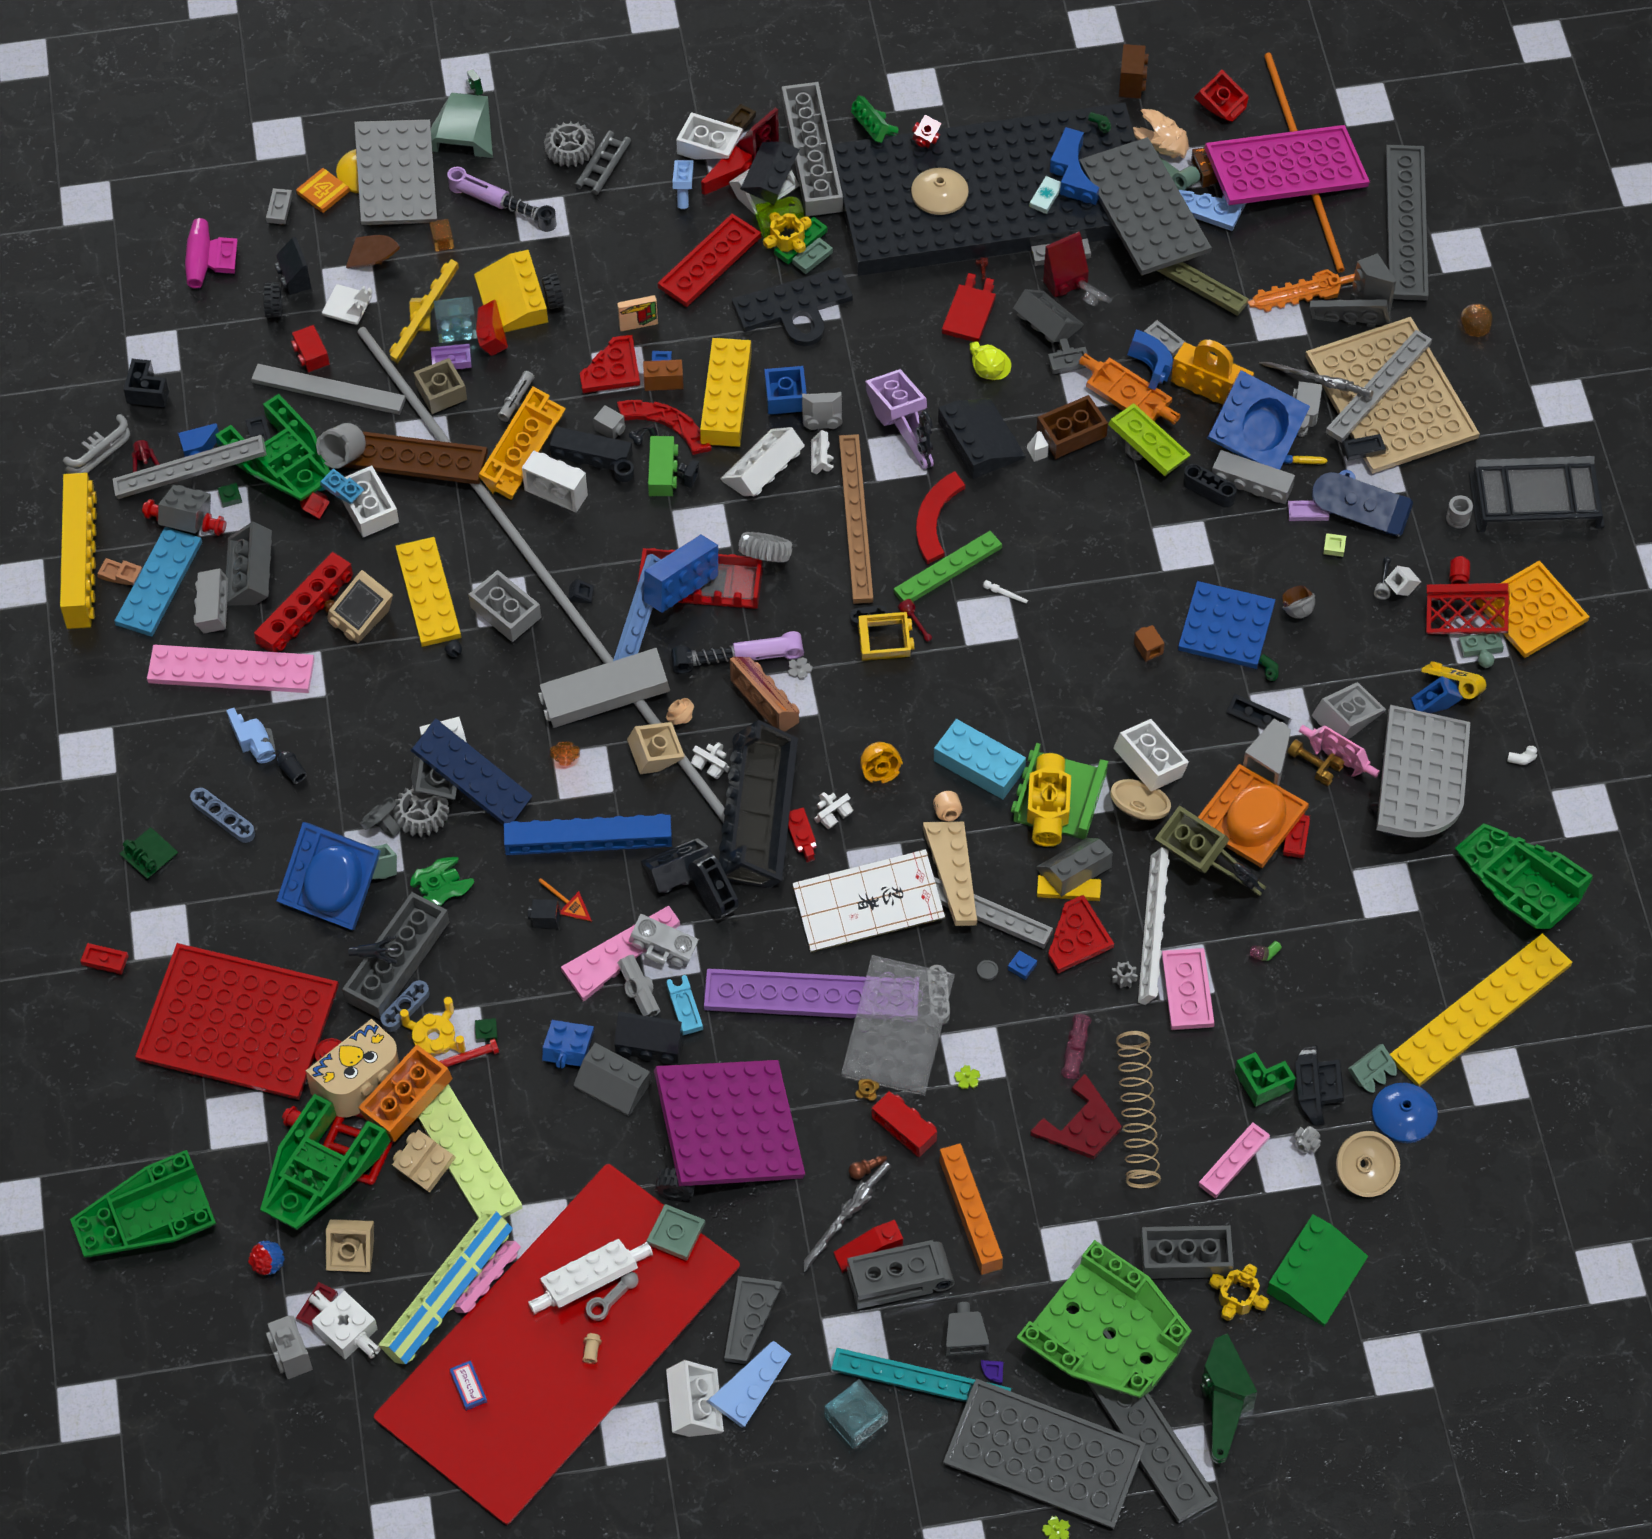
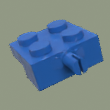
M552 1020L543 1045L542 1060L556 1062L558 1068H560V1065L561 1068H564L565 1064L581 1066L583 1059L589 1052L594 1026Z

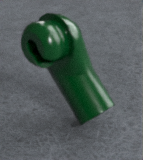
M1090 112L1088 121L1097 123L1102 132H1109L1111 123L1108 117Z
M1263 654L1259 658V663L1266 668V678L1269 681H1274L1279 676V666Z

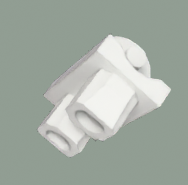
M719 742L715 746L708 744L706 749L711 751V753L698 746L694 747L692 751L695 755L691 761L694 767L702 770L706 762L711 763L712 765L707 773L715 779H718L724 771L728 773L730 767L727 766L726 762L718 758L724 759L727 755L722 751L723 744Z
M823 792L819 795L821 802L817 804V807L821 809L825 806L826 808L818 813L814 820L817 824L821 821L827 829H830L838 822L832 814L837 810L843 819L853 812L848 802L851 798L848 794H845L833 803L832 801L837 798L836 795L832 793L828 796Z

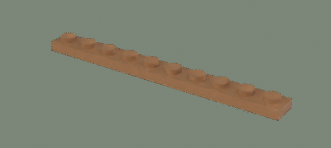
M859 434L839 436L853 604L873 603Z

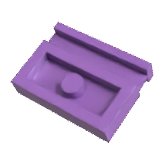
M470 344L431 347L432 365L450 358L455 369L472 368Z

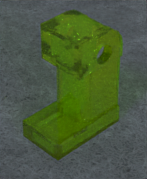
M786 197L777 200L775 205L769 202L755 205L758 213L755 215L763 239L770 235L771 222L769 215L771 213L777 212L781 216L791 213L798 219L804 217L802 204L796 197Z

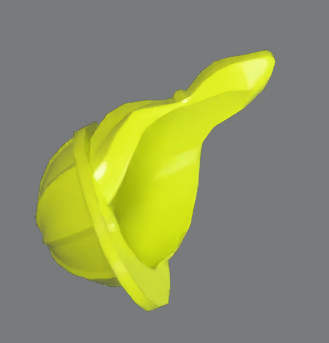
M979 342L969 344L970 352L973 355V366L980 377L999 380L1010 373L1011 361L1003 351L988 344L980 346Z

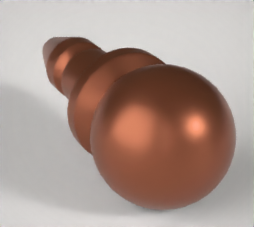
M878 1156L869 1161L864 1159L861 1163L854 1162L849 1167V1174L853 1179H861L865 1174L871 1173L870 1169L883 1164L887 1157Z

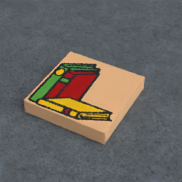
M655 295L617 303L620 331L658 324Z

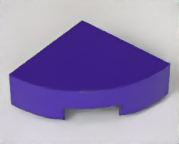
M981 1360V1370L984 1376L990 1382L1002 1385L1003 1362Z

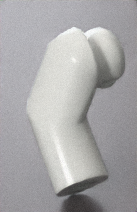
M1528 746L1522 754L1509 752L1507 762L1527 765L1536 759L1537 748Z

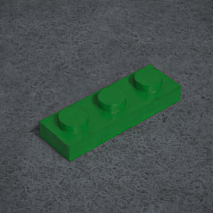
M815 217L811 219L812 225L805 230L804 243L806 248L828 232V227ZM778 247L774 249V254L787 264H790L792 259L799 254L794 249L789 252L781 251Z

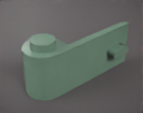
M1160 157L1178 190H1185L1199 182L1200 173L1196 167L1188 166L1179 171Z

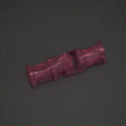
M1075 1014L1072 1019L1074 1022L1073 1029L1069 1033V1042L1067 1043L1064 1056L1066 1062L1061 1070V1075L1068 1079H1078L1080 1077L1079 1067L1084 1059L1085 1043L1088 1040L1087 1029L1092 1020L1084 1014Z

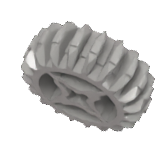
M570 121L569 124L563 122L561 126L556 124L555 128H550L549 133H546L544 146L549 160H552L554 164L559 163L560 166L565 164L569 168L570 165L576 167L577 163L583 165L584 160L589 161L590 156L593 155L595 142L590 129H587L585 125L580 126L579 122L573 124Z
M742 533L738 545L739 551L743 555L765 561L786 562L792 553V543L788 539L766 533Z
M413 785L411 790L405 788V794L399 793V799H395L396 805L393 808L394 820L400 828H403L405 833L410 831L412 836L416 833L420 837H422L423 833H427L430 836V831L432 830L437 833L438 827H443L444 821L448 819V800L442 797L414 792ZM412 804V807L408 809L409 811L405 813L408 806ZM437 807L436 812L432 816H430V814L434 811L433 809Z

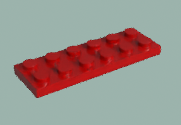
M732 213L658 282V288L688 307L761 238V232Z

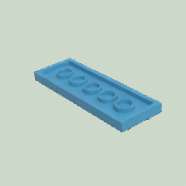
M164 528L115 619L116 626L153 636L202 544L200 537L171 528Z

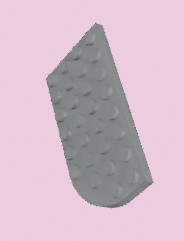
M1390 705L1376 830L1406 837H1426L1443 832L1455 823L1464 805L1470 722Z

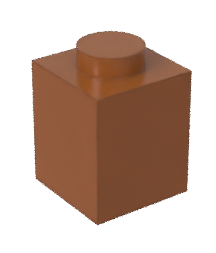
M1153 625L1147 628H1140L1135 632L1134 644L1145 662L1163 654L1165 643Z

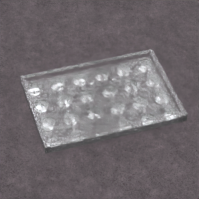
M872 955L841 1076L855 1080L871 1079L881 1086L925 1096L955 974Z

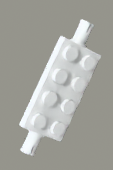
M619 1239L609 1242L607 1245L541 1277L542 1285L546 1289L545 1294L532 1301H528V1304L534 1314L551 1305L553 1307L557 1305L560 1308L637 1269L636 1262L653 1255L652 1249L647 1242L632 1250H627Z

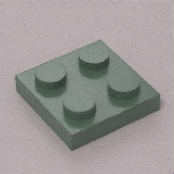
M665 1204L647 1239V1243L649 1246L687 1261L705 1225V1220Z

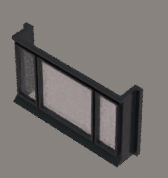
M1594 456L1476 460L1474 471H1469L1477 532H1485L1487 522L1595 519L1596 529L1604 528Z

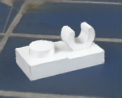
M823 430L811 440V472L816 474L822 469L829 472L833 468V465L829 464L833 460V456L827 455L829 448L828 432Z

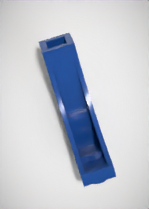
M1066 127L1051 158L1050 173L1063 176L1060 186L1061 195L1096 205L1099 197V187L1086 177L1078 160V155L1083 145L1084 132Z

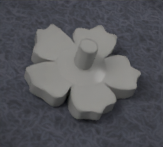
M804 657L798 658L797 662L793 659L789 661L790 670H788V673L794 678L798 675L799 679H805L808 676L807 673L812 672V666L807 663V659Z

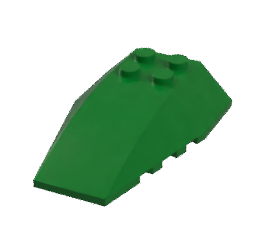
M1485 823L1455 847V851L1500 903L1536 929H1551L1580 903L1593 879L1592 874L1564 855L1555 851L1553 853L1546 851L1545 847L1538 844L1534 846L1526 843L1525 839L1520 837H1511L1507 832Z

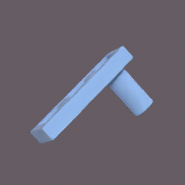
M675 160L673 189H677V207L681 209L689 207L688 189H692L693 160Z

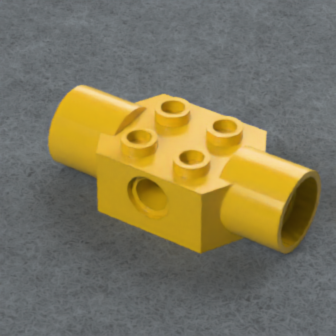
M1054 753L1038 756L1036 771L1030 773L1027 822L1033 825L1032 840L1034 843L1046 847L1056 846L1061 843L1062 826L1069 823L1071 775L1065 773L1064 757Z

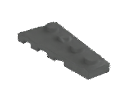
M1387 300L1310 301L1312 319L1331 322L1344 320L1348 324L1356 325V322L1367 323V327L1374 328L1375 325L1384 326L1392 323Z
M738 1276L724 1357L725 1362L748 1363L780 1292L782 1282Z

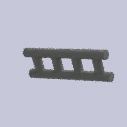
M608 131L575 183V187L581 189L583 185L593 188L592 193L598 195L630 144L631 139L629 137H625L623 141L614 139V132ZM608 145L618 148L615 154L605 152ZM600 158L610 161L606 168L596 165ZM592 171L602 174L598 181L588 178Z

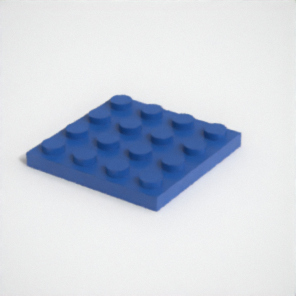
M1197 581L1178 651L1257 669L1276 599Z

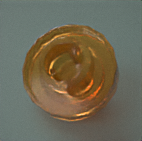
M559 742L557 746L550 748V757L559 762L560 765H571V762L580 757V748L574 746L571 742Z

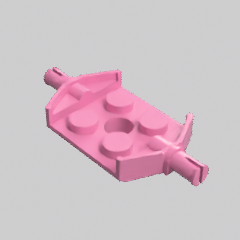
M1304 725L1300 727L1299 733L1310 739L1311 746L1316 755L1321 749L1327 755L1335 754V756L1344 760L1345 766L1355 769L1352 774L1353 777L1363 772L1370 774L1374 778L1379 775L1380 770L1370 765L1364 748L1325 725L1314 730Z

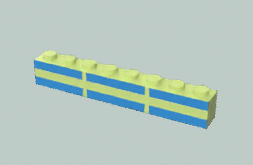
M485 1210L379 1343L378 1346L395 1363L407 1364L413 1360L415 1352L428 1341L430 1333L442 1323V1318L445 1314L454 1308L456 1300L468 1290L471 1281L482 1272V1267L494 1257L497 1248L508 1239L509 1233L513 1228L497 1211Z

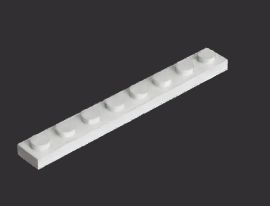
M1163 847L1154 852L1150 858L1138 1003L1144 1005L1155 999L1158 995L1159 959L1162 954L1160 947L1163 938L1162 924L1165 918L1163 912L1166 902L1165 888L1168 882L1167 867L1169 865V850Z

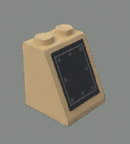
M361 570L330 608L327 619L333 627L341 629L349 640L359 643L389 612L393 594Z

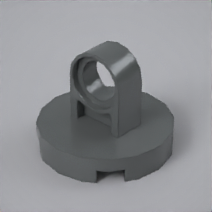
M388 797L383 800L386 804L374 807L362 819L363 821L360 822V825L367 830L377 824L385 834L393 838L401 829L389 814L395 807L396 802L392 797Z

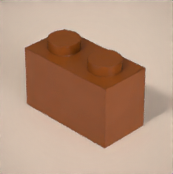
M682 360L643 361L645 391L683 389Z

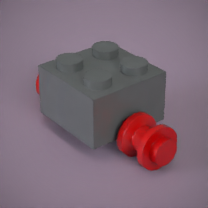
M173 485L158 505L155 504L154 500L149 499L142 508V513L146 519L155 516L158 525L196 533L202 525L203 532L207 533L209 530H214L215 535L219 536L225 532L227 526L223 516H219L217 519L212 518L210 513V493L185 488L181 485Z

